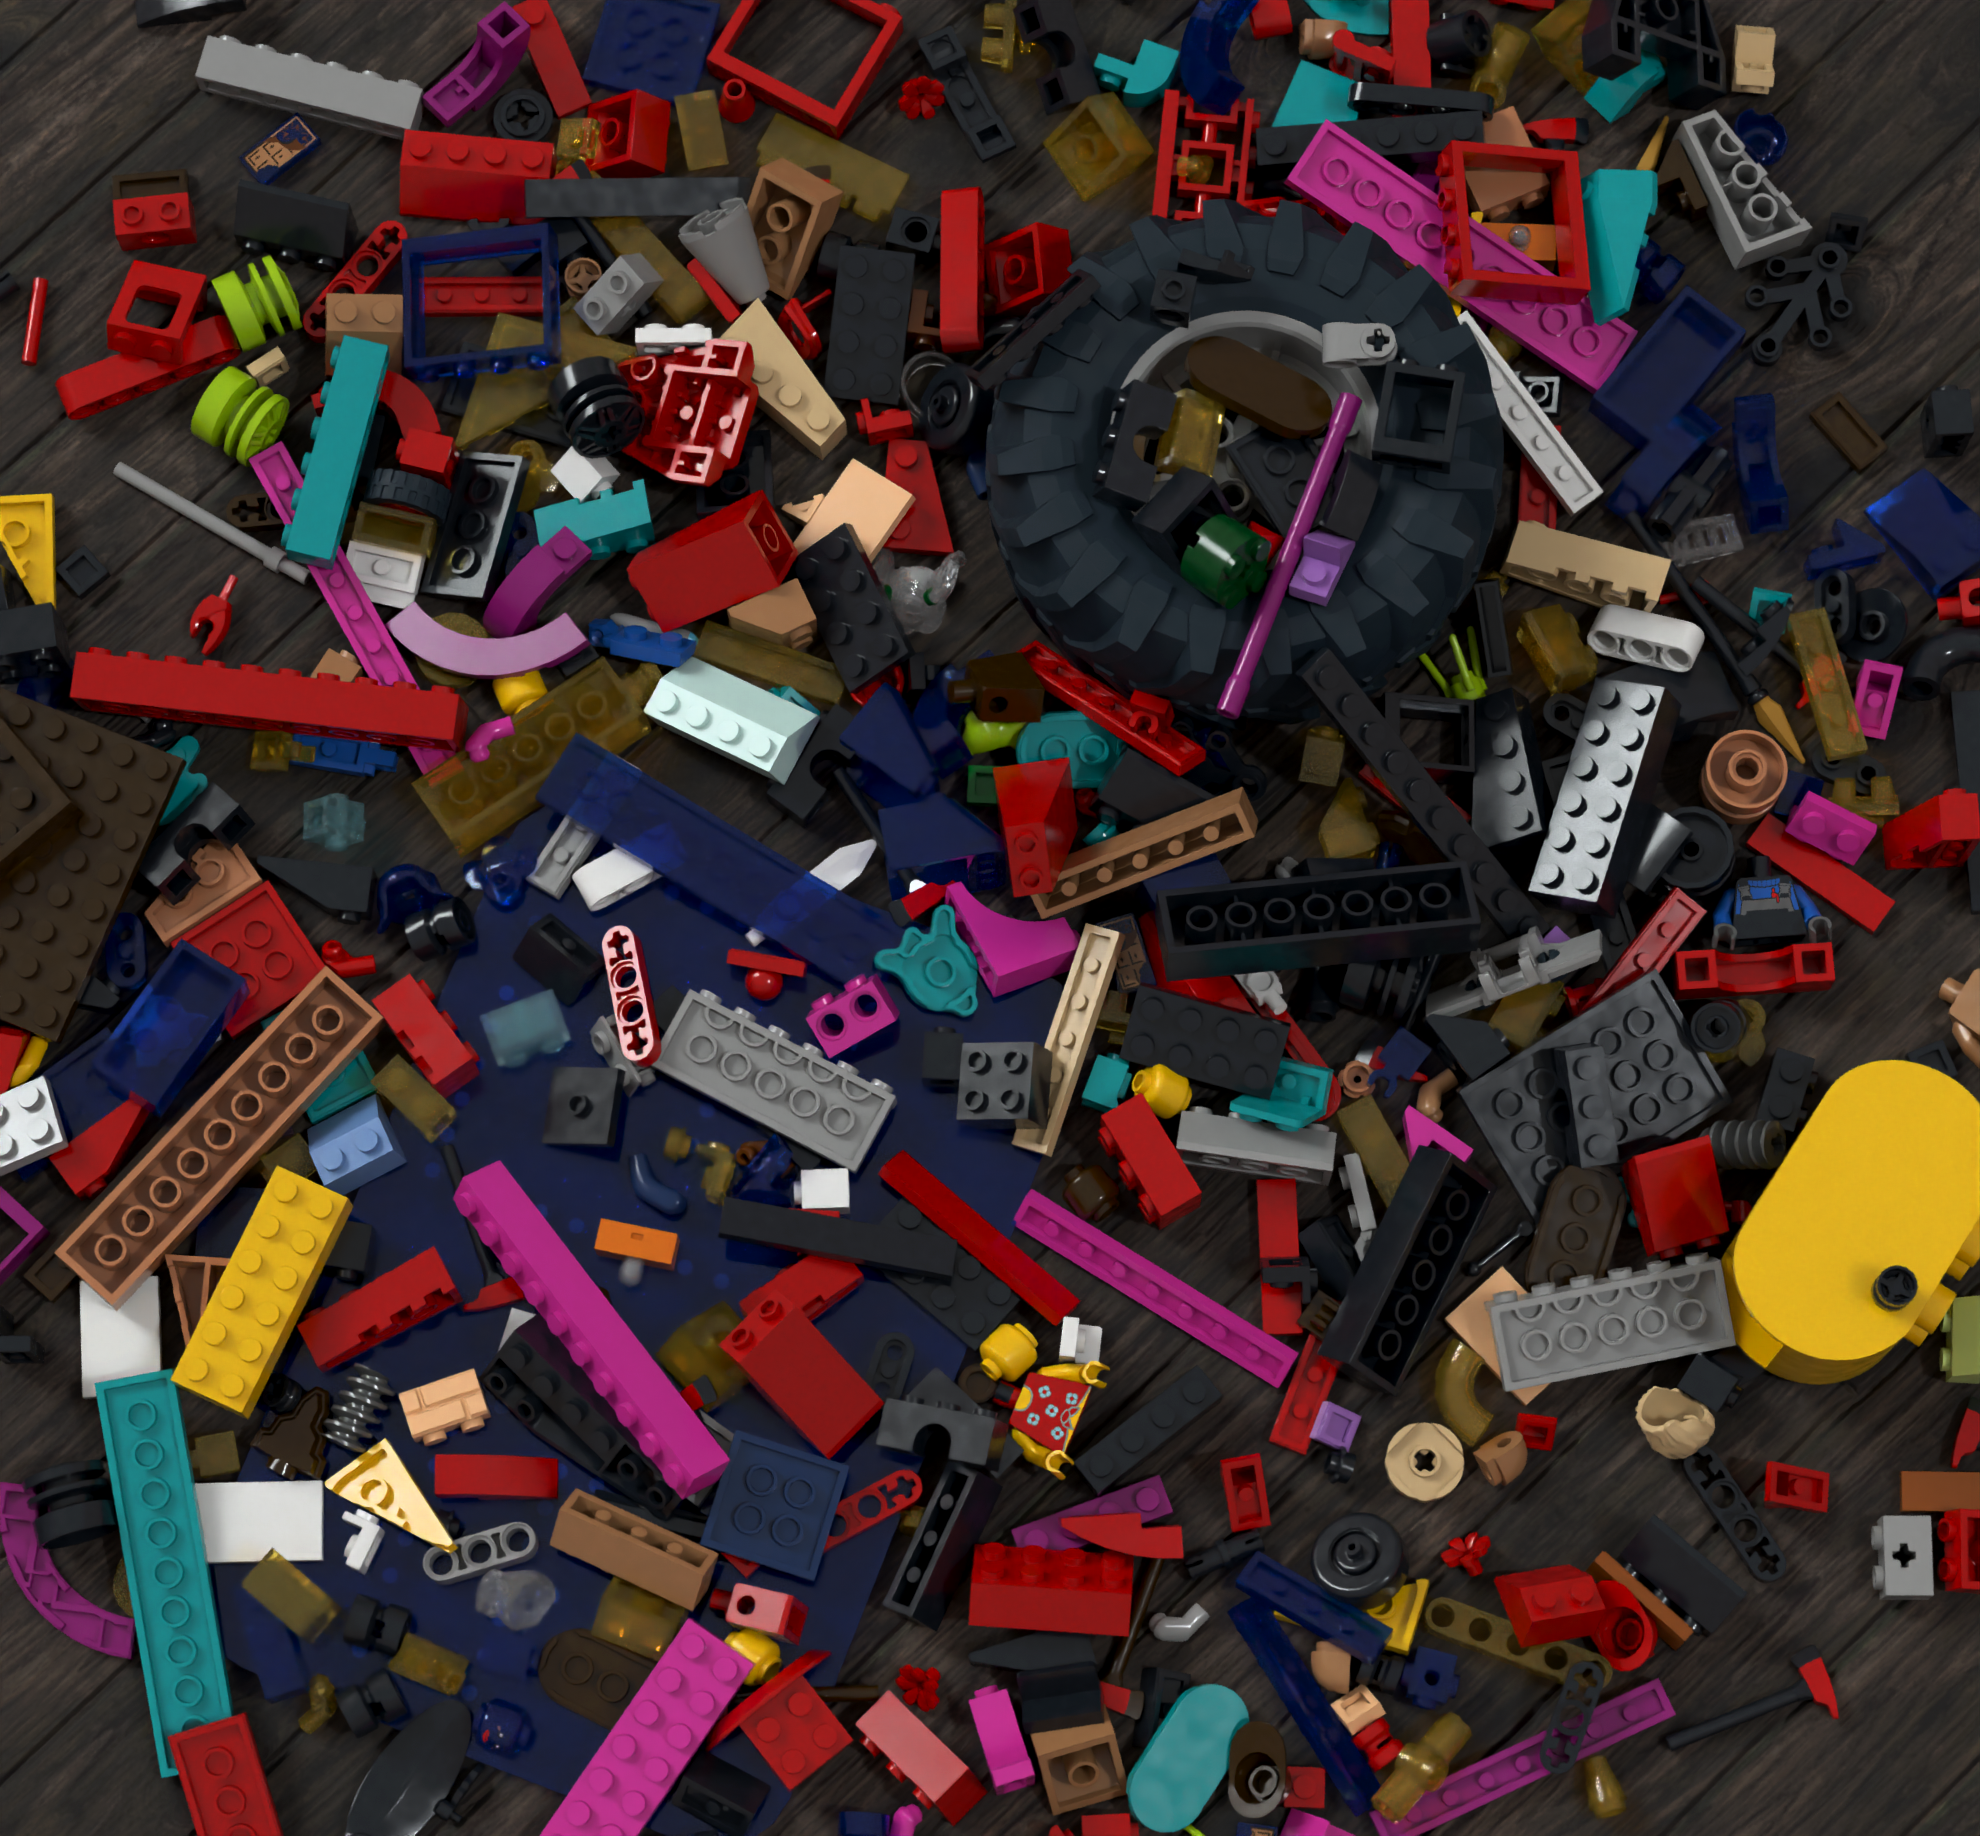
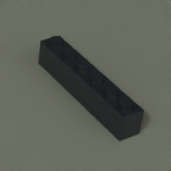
M1482 110L1332 122L1393 165L1438 161V154L1443 151L1451 140L1485 143V126ZM1322 123L1256 128L1257 162L1261 175L1291 172Z

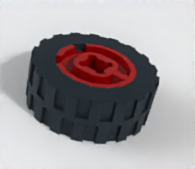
M377 469L370 472L363 504L370 510L390 519L418 526L438 527L445 522L452 493L444 485L417 474L394 469Z

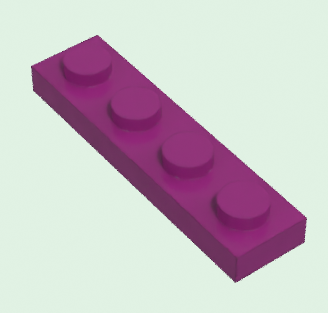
M1160 1475L1012 1529L1011 1533L1016 1547L1038 1545L1045 1549L1053 1550L1080 1549L1093 1543L1061 1527L1058 1517L1140 1512L1142 1526L1173 1514V1509Z

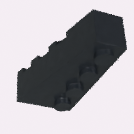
M1512 687L1476 700L1472 829L1497 860H1501L1542 847L1553 814L1529 699Z

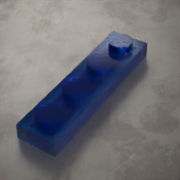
M1259 1551L1254 1554L1236 1579L1235 1587L1370 1666H1372L1392 1638V1628L1356 1607L1334 1599L1318 1585Z

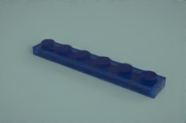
M1259 1593L1230 1609L1227 1613L1234 1622L1237 1631L1244 1638L1259 1666L1264 1670L1277 1691L1279 1698L1291 1713L1301 1733L1306 1737L1321 1761L1323 1768L1331 1777L1354 1816L1358 1817L1386 1800L1388 1796L1359 1750L1351 1741V1737L1261 1594Z

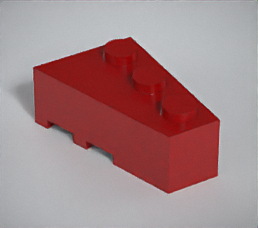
M1963 788L1947 789L1942 792V795H1937L1882 825L1885 870L1963 867L1980 842L1978 793H1966V789Z
M806 1254L807 1257L795 1265L791 1263L775 1275L774 1279L752 1291L738 1304L742 1316L746 1318L762 1300L776 1289L791 1301L811 1322L862 1284L864 1276L855 1263Z

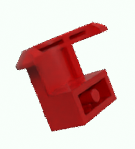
M811 1649L765 1683L713 1726L707 1735L705 1751L707 1753L739 1726L765 1759L764 1762L788 1793L809 1778L853 1742L852 1737L803 1676L832 1654L831 1651Z

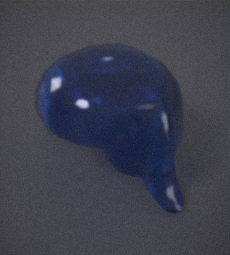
M408 863L394 866L385 872L379 880L376 902L381 922L377 928V933L383 934L388 929L390 923L405 924L406 916L426 908L433 910L440 899L448 900L454 896L442 890L440 882L434 873L416 864ZM412 893H413V895L415 896V897L412 898V899H407V900H405V899H406L408 896H410Z

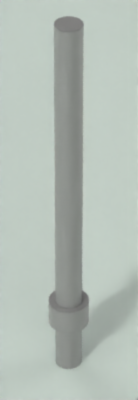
M119 462L116 465L113 475L264 561L263 566L275 573L281 571L304 585L309 581L312 575L311 571L292 560H288L287 554L276 546L272 548L266 546L123 462Z

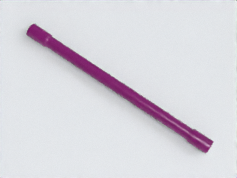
M1340 393L1330 418L1324 442L1233 673L1228 678L1217 705L1216 712L1226 718L1238 719L1250 689L1253 673L1303 549V539L1305 535L1309 534L1345 439L1351 432L1361 407L1362 400L1354 394Z

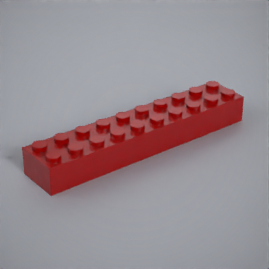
M89 647L88 653L76 651L70 698L85 711L463 753L469 707L459 694H454L455 689L451 687L432 686L431 691L417 690L416 684L403 681H394L393 687L378 685V680L367 677H356L354 683L340 681L339 675L330 673H317V678L302 677L301 671L281 668L278 674L265 673L264 668L261 666L241 664L240 670L225 668L226 663L214 660H203L202 665L187 664L188 659L178 656H165L164 661L149 660V654L128 651L126 657L112 656L111 650L98 647Z

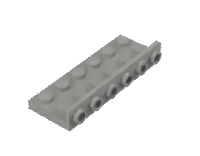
M689 989L661 1040V1054L658 1060L650 1065V1067L835 1164L848 1168L849 1171L856 1174L890 1110L894 1109L898 1103L896 1096L891 1094L894 1089L878 1079L873 1078L870 1083L858 1077L859 1070L846 1062L839 1060L836 1065L823 1058L825 1053L809 1043L805 1042L801 1047L789 1041L791 1035L777 1026L770 1025L766 1029L755 1023L756 1017L740 1007H736L732 1011L720 1005L722 999L710 991L702 989L699 994Z
M1697 1252L1685 1255V1262L1670 1264L1668 1259L1657 1260L1647 1263V1269L1632 1272L1631 1267H1623L1608 1271L1609 1277L1594 1280L1593 1275H1582L1571 1278V1285L1555 1288V1283L1550 1282L1532 1286L1531 1293L1517 1295L1516 1290H1508L1493 1294L1494 1300L1486 1301L1484 1305L1485 1310L1489 1312L1503 1390L1508 1392L1735 1346L1736 1341L1721 1260L1713 1256L1709 1257L1708 1252Z

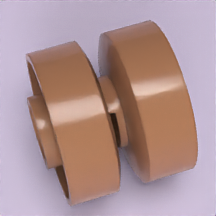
M1738 730L1726 734L1714 744L1701 770L1699 793L1702 802L1708 810L1713 811L1730 824L1744 825L1762 819L1772 810L1786 783L1788 775L1786 757L1780 746L1772 738L1761 732Z

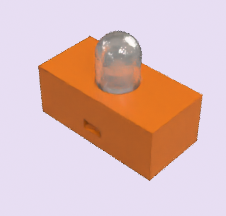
M1481 222V225L1548 271L1554 270L1556 262L1555 225Z
M601 1218L594 1250L598 1256L622 1260L619 1279L623 1285L633 1287L640 1283L645 1265L674 1271L680 1238L676 1233Z

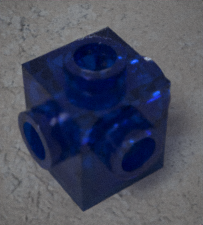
M1421 1646L1417 1647L1413 1663L1405 1662L1400 1685L1407 1687L1405 1697L1413 1699V1706L1435 1711L1437 1705L1444 1707L1448 1697L1455 1699L1460 1681V1675L1453 1674L1457 1656ZM1424 1676H1433L1436 1680V1685H1428L1424 1680Z

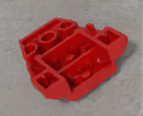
M715 338L705 341V347L689 350L686 346L674 348V354L658 357L653 353L616 362L628 382L629 389L635 394L637 401L644 409L646 419L642 432L630 445L621 450L623 453L630 455L676 483L709 487L719 480L724 470L732 469L738 465L759 396L758 386L751 381L755 368L751 344L746 341Z

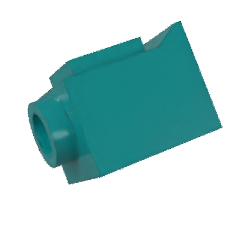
M1108 1053L1107 1057L1098 1054L1084 1089L1081 1105L1106 1113L1117 1107L1118 1103L1122 1104L1132 1081V1074L1129 1073L1130 1061L1121 1059L1119 1055Z

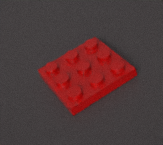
M269 880L170 942L233 1040L289 1005L325 967Z

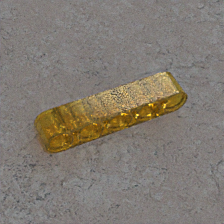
M594 170L590 171L592 179L601 178ZM638 217L590 218L617 258L620 255L641 253L660 274L664 281L651 296L679 325L683 326L711 302L709 296L695 278Z
M1441 1597L1434 1599L1429 1603L1423 1614L1424 1627L1433 1636L1557 1683L1564 1684L1570 1667L1582 1660L1592 1661L1602 1670L1604 1676L1602 1689L1608 1685L1612 1678L1611 1664L1606 1658L1564 1641L1528 1646L1527 1652L1524 1655H1513L1509 1652L1506 1645L1507 1639L1510 1636L1516 1635L1510 1621L1450 1598ZM1438 1607L1449 1610L1453 1618L1452 1624L1444 1628L1435 1625L1431 1618L1432 1610ZM1476 1621L1485 1623L1490 1630L1489 1639L1482 1642L1474 1640L1469 1634V1625ZM1548 1650H1558L1563 1654L1565 1666L1562 1669L1553 1670L1546 1665L1544 1656ZM1576 1672L1574 1675V1679L1579 1681V1691L1585 1692L1588 1685L1595 1686V1684L1588 1683L1583 1678L1582 1673Z

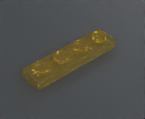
M1825 607L1791 614L1787 622V628L1828 762L1865 754L1868 747Z
M709 620L705 622L694 651V657L703 662L779 688L791 686L800 695L834 706L836 703L839 705L846 686L835 663Z

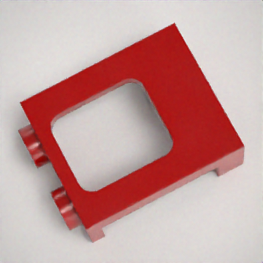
M134 260L106 323L108 349L181 365L183 361L182 344L196 311L203 312L208 302L207 275ZM136 297L178 306L169 327L158 329L128 322L126 319Z

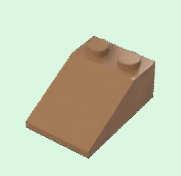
M783 157L760 167L747 207L770 284L769 290L789 300L793 297L831 229L844 192Z

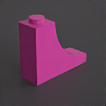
M961 881L947 886L943 905H949L954 909L956 931L961 940L970 947L976 957L979 966L978 970L993 997L1070 971L1081 937L1075 929L1071 930L1065 917L1036 922L1009 918L990 910L978 902Z
M992 1685L975 1691L976 1698L968 1700L996 1795L999 1796L1035 1785V1773L1021 1736L1007 1688L999 1691L997 1685Z

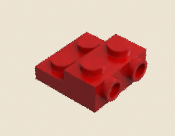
M1960 1508L1945 1511L1944 1518L1939 1521L1937 1528L1938 1538L1944 1542L1945 1558H1942L1938 1565V1576L1941 1581L1945 1582V1591L1980 1594V1510Z

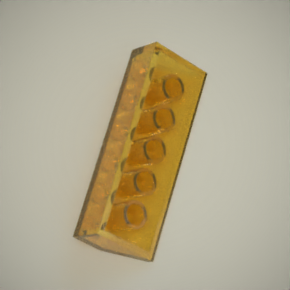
M601 657L512 716L511 719L516 734L494 740L487 745L490 752L487 760L477 763L472 762L469 758V751H465L464 748L411 783L432 818L460 858L599 767L608 752L617 755L652 731L644 711L604 657Z

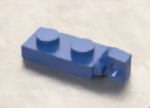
M594 619L589 623V642L591 645L610 649V654L679 668L696 652V640L682 638V635L679 633L666 632L661 634L647 631V628L639 625L617 626L612 619Z
M294 734L288 762L290 765L365 777V775L374 777L375 770L396 773L399 757H397L396 752L381 750V744Z

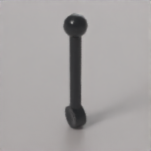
M1528 1221L1520 1222L1515 1233L1477 1262L1468 1263L1466 1266L1467 1274L1472 1277L1478 1276L1483 1266L1521 1237H1529L1533 1232L1532 1224Z

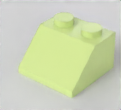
M1980 1295L1957 1297L1940 1322L1941 1332H1946V1348L1941 1347L1940 1371H1946V1382L1980 1384Z

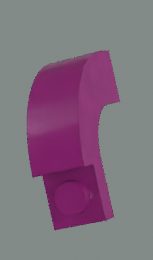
M505 1L477 23V38L469 54L455 70L422 96V104L447 128L470 109L474 112L479 110L502 87L519 64L529 43L530 25Z
M566 525L542 547L537 544L515 566L493 595L484 613L483 628L494 639L514 637L536 630L537 617L545 602L564 581L592 557V550Z

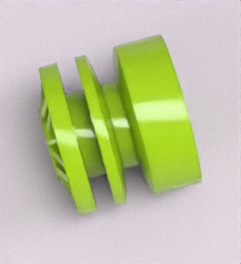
M270 254L261 258L267 274L262 277L259 276L254 263L251 262L247 264L251 281L243 284L234 270L211 280L244 353L266 343L263 326L268 323L272 325L280 337L285 335L279 320L284 316H287L294 331L303 327L300 321L299 303L285 272L278 267Z
M229 366L218 374L204 392L195 409L190 430L193 435L213 447H218L224 443V452L227 456L236 457L242 465L252 467L248 459L273 445L284 426L290 403L281 394H274L272 389L267 386H262L256 390L257 383L253 377L234 366Z

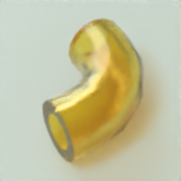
M1500 21L1496 23L1491 33V49L1487 55L1480 58L1469 91L1486 93L1493 96L1495 99L1494 110L1505 101L1511 79L1530 40V36L1521 29Z
M1452 1338L1436 1369L1435 1399L1444 1422L1463 1442L1473 1448L1495 1417L1494 1414L1480 1404L1474 1392V1379L1485 1360L1465 1344Z

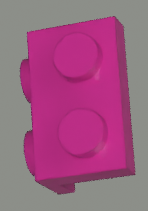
M1808 791L1799 806L1794 805L1790 810L1785 832L1793 835L1801 842L1809 843L1827 852L1835 859L1843 860L1854 866L1875 836L1877 825Z

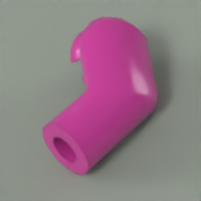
M508 716L484 723L475 730L465 743V751H469V758L472 762L477 763L489 758L490 752L487 745L492 741L516 734L511 717Z

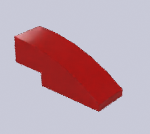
M435 1454V1495L437 1498H478L479 1500L558 1499L559 1460L557 1458L508 1455Z
M1140 1512L1058 1517L1061 1527L1107 1549L1151 1558H1184L1182 1527L1180 1525L1142 1527Z

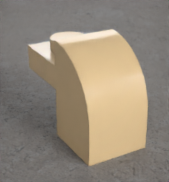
M1736 25L1731 66V91L1769 94V87H1773L1775 77L1772 62L1776 34L1773 28Z

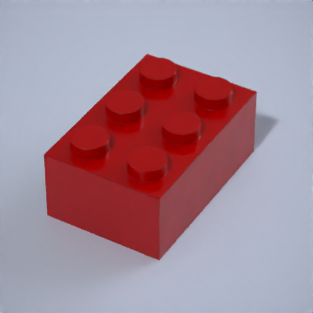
M1142 1092L1101 1115L1098 1141L1109 1158L1115 1155L1119 1162L1118 1166L1120 1169L1117 1171L1119 1177L1128 1191L1133 1188L1136 1190L1140 1201L1137 1204L1148 1224L1155 1222L1158 1229L1161 1230L1200 1207L1202 1196L1200 1188Z

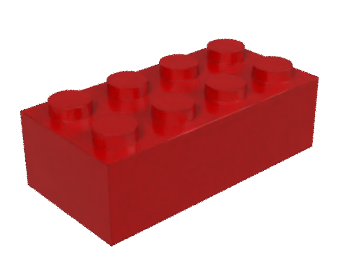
M989 1542L984 1545L975 1544L968 1625L1129 1637L1134 1555H1125L1118 1551H1106L1104 1553L1085 1552L1078 1548L1053 1550L1045 1549L1038 1545L1011 1547L997 1542Z

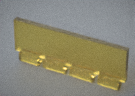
M776 113L756 148V152L760 153L756 163L757 167H762L782 157L804 170L806 167L815 165H830L832 168L831 185L844 192L840 206L848 208L852 199L855 198L857 201L853 207V212L876 223L883 212L890 214L910 179L909 174L779 113Z

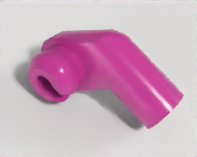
M914 1804L900 1807L894 1813L889 1836H913L916 1825L922 1821L923 1815L920 1808Z

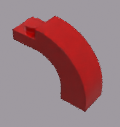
M387 370L376 409L387 413L398 423L404 439L407 437L409 427L442 435L435 411L425 394L407 378ZM322 388L319 389L318 393L311 395L318 417H322L325 404L320 403Z

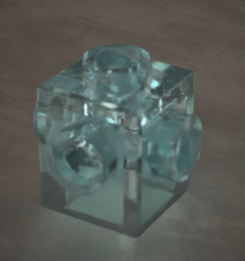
M338 793L328 794L325 797L304 803V841L324 844L325 849L328 851L348 850V845L364 841V803L350 801L348 795Z

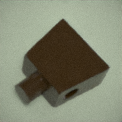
M1022 652L969 660L966 663L964 680L948 682L947 696L950 704L968 703L978 720L1032 723L1041 721L1045 688Z

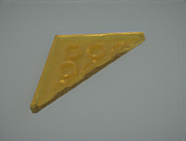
M499 312L455 442L457 450L463 451L468 448L469 444L486 435L491 436L515 423V420L534 409L537 411L548 405L547 391L550 383L560 371L573 362L586 357L603 356L612 359L618 365L627 359L635 358L638 353L637 348Z

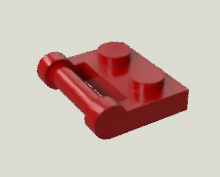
M1340 29L1334 33L1332 38L1334 56L1329 61V71L1357 82L1392 85L1397 58L1392 57L1391 53L1382 47H1369L1355 41L1353 33L1347 29ZM1350 59L1355 60V66L1351 65Z

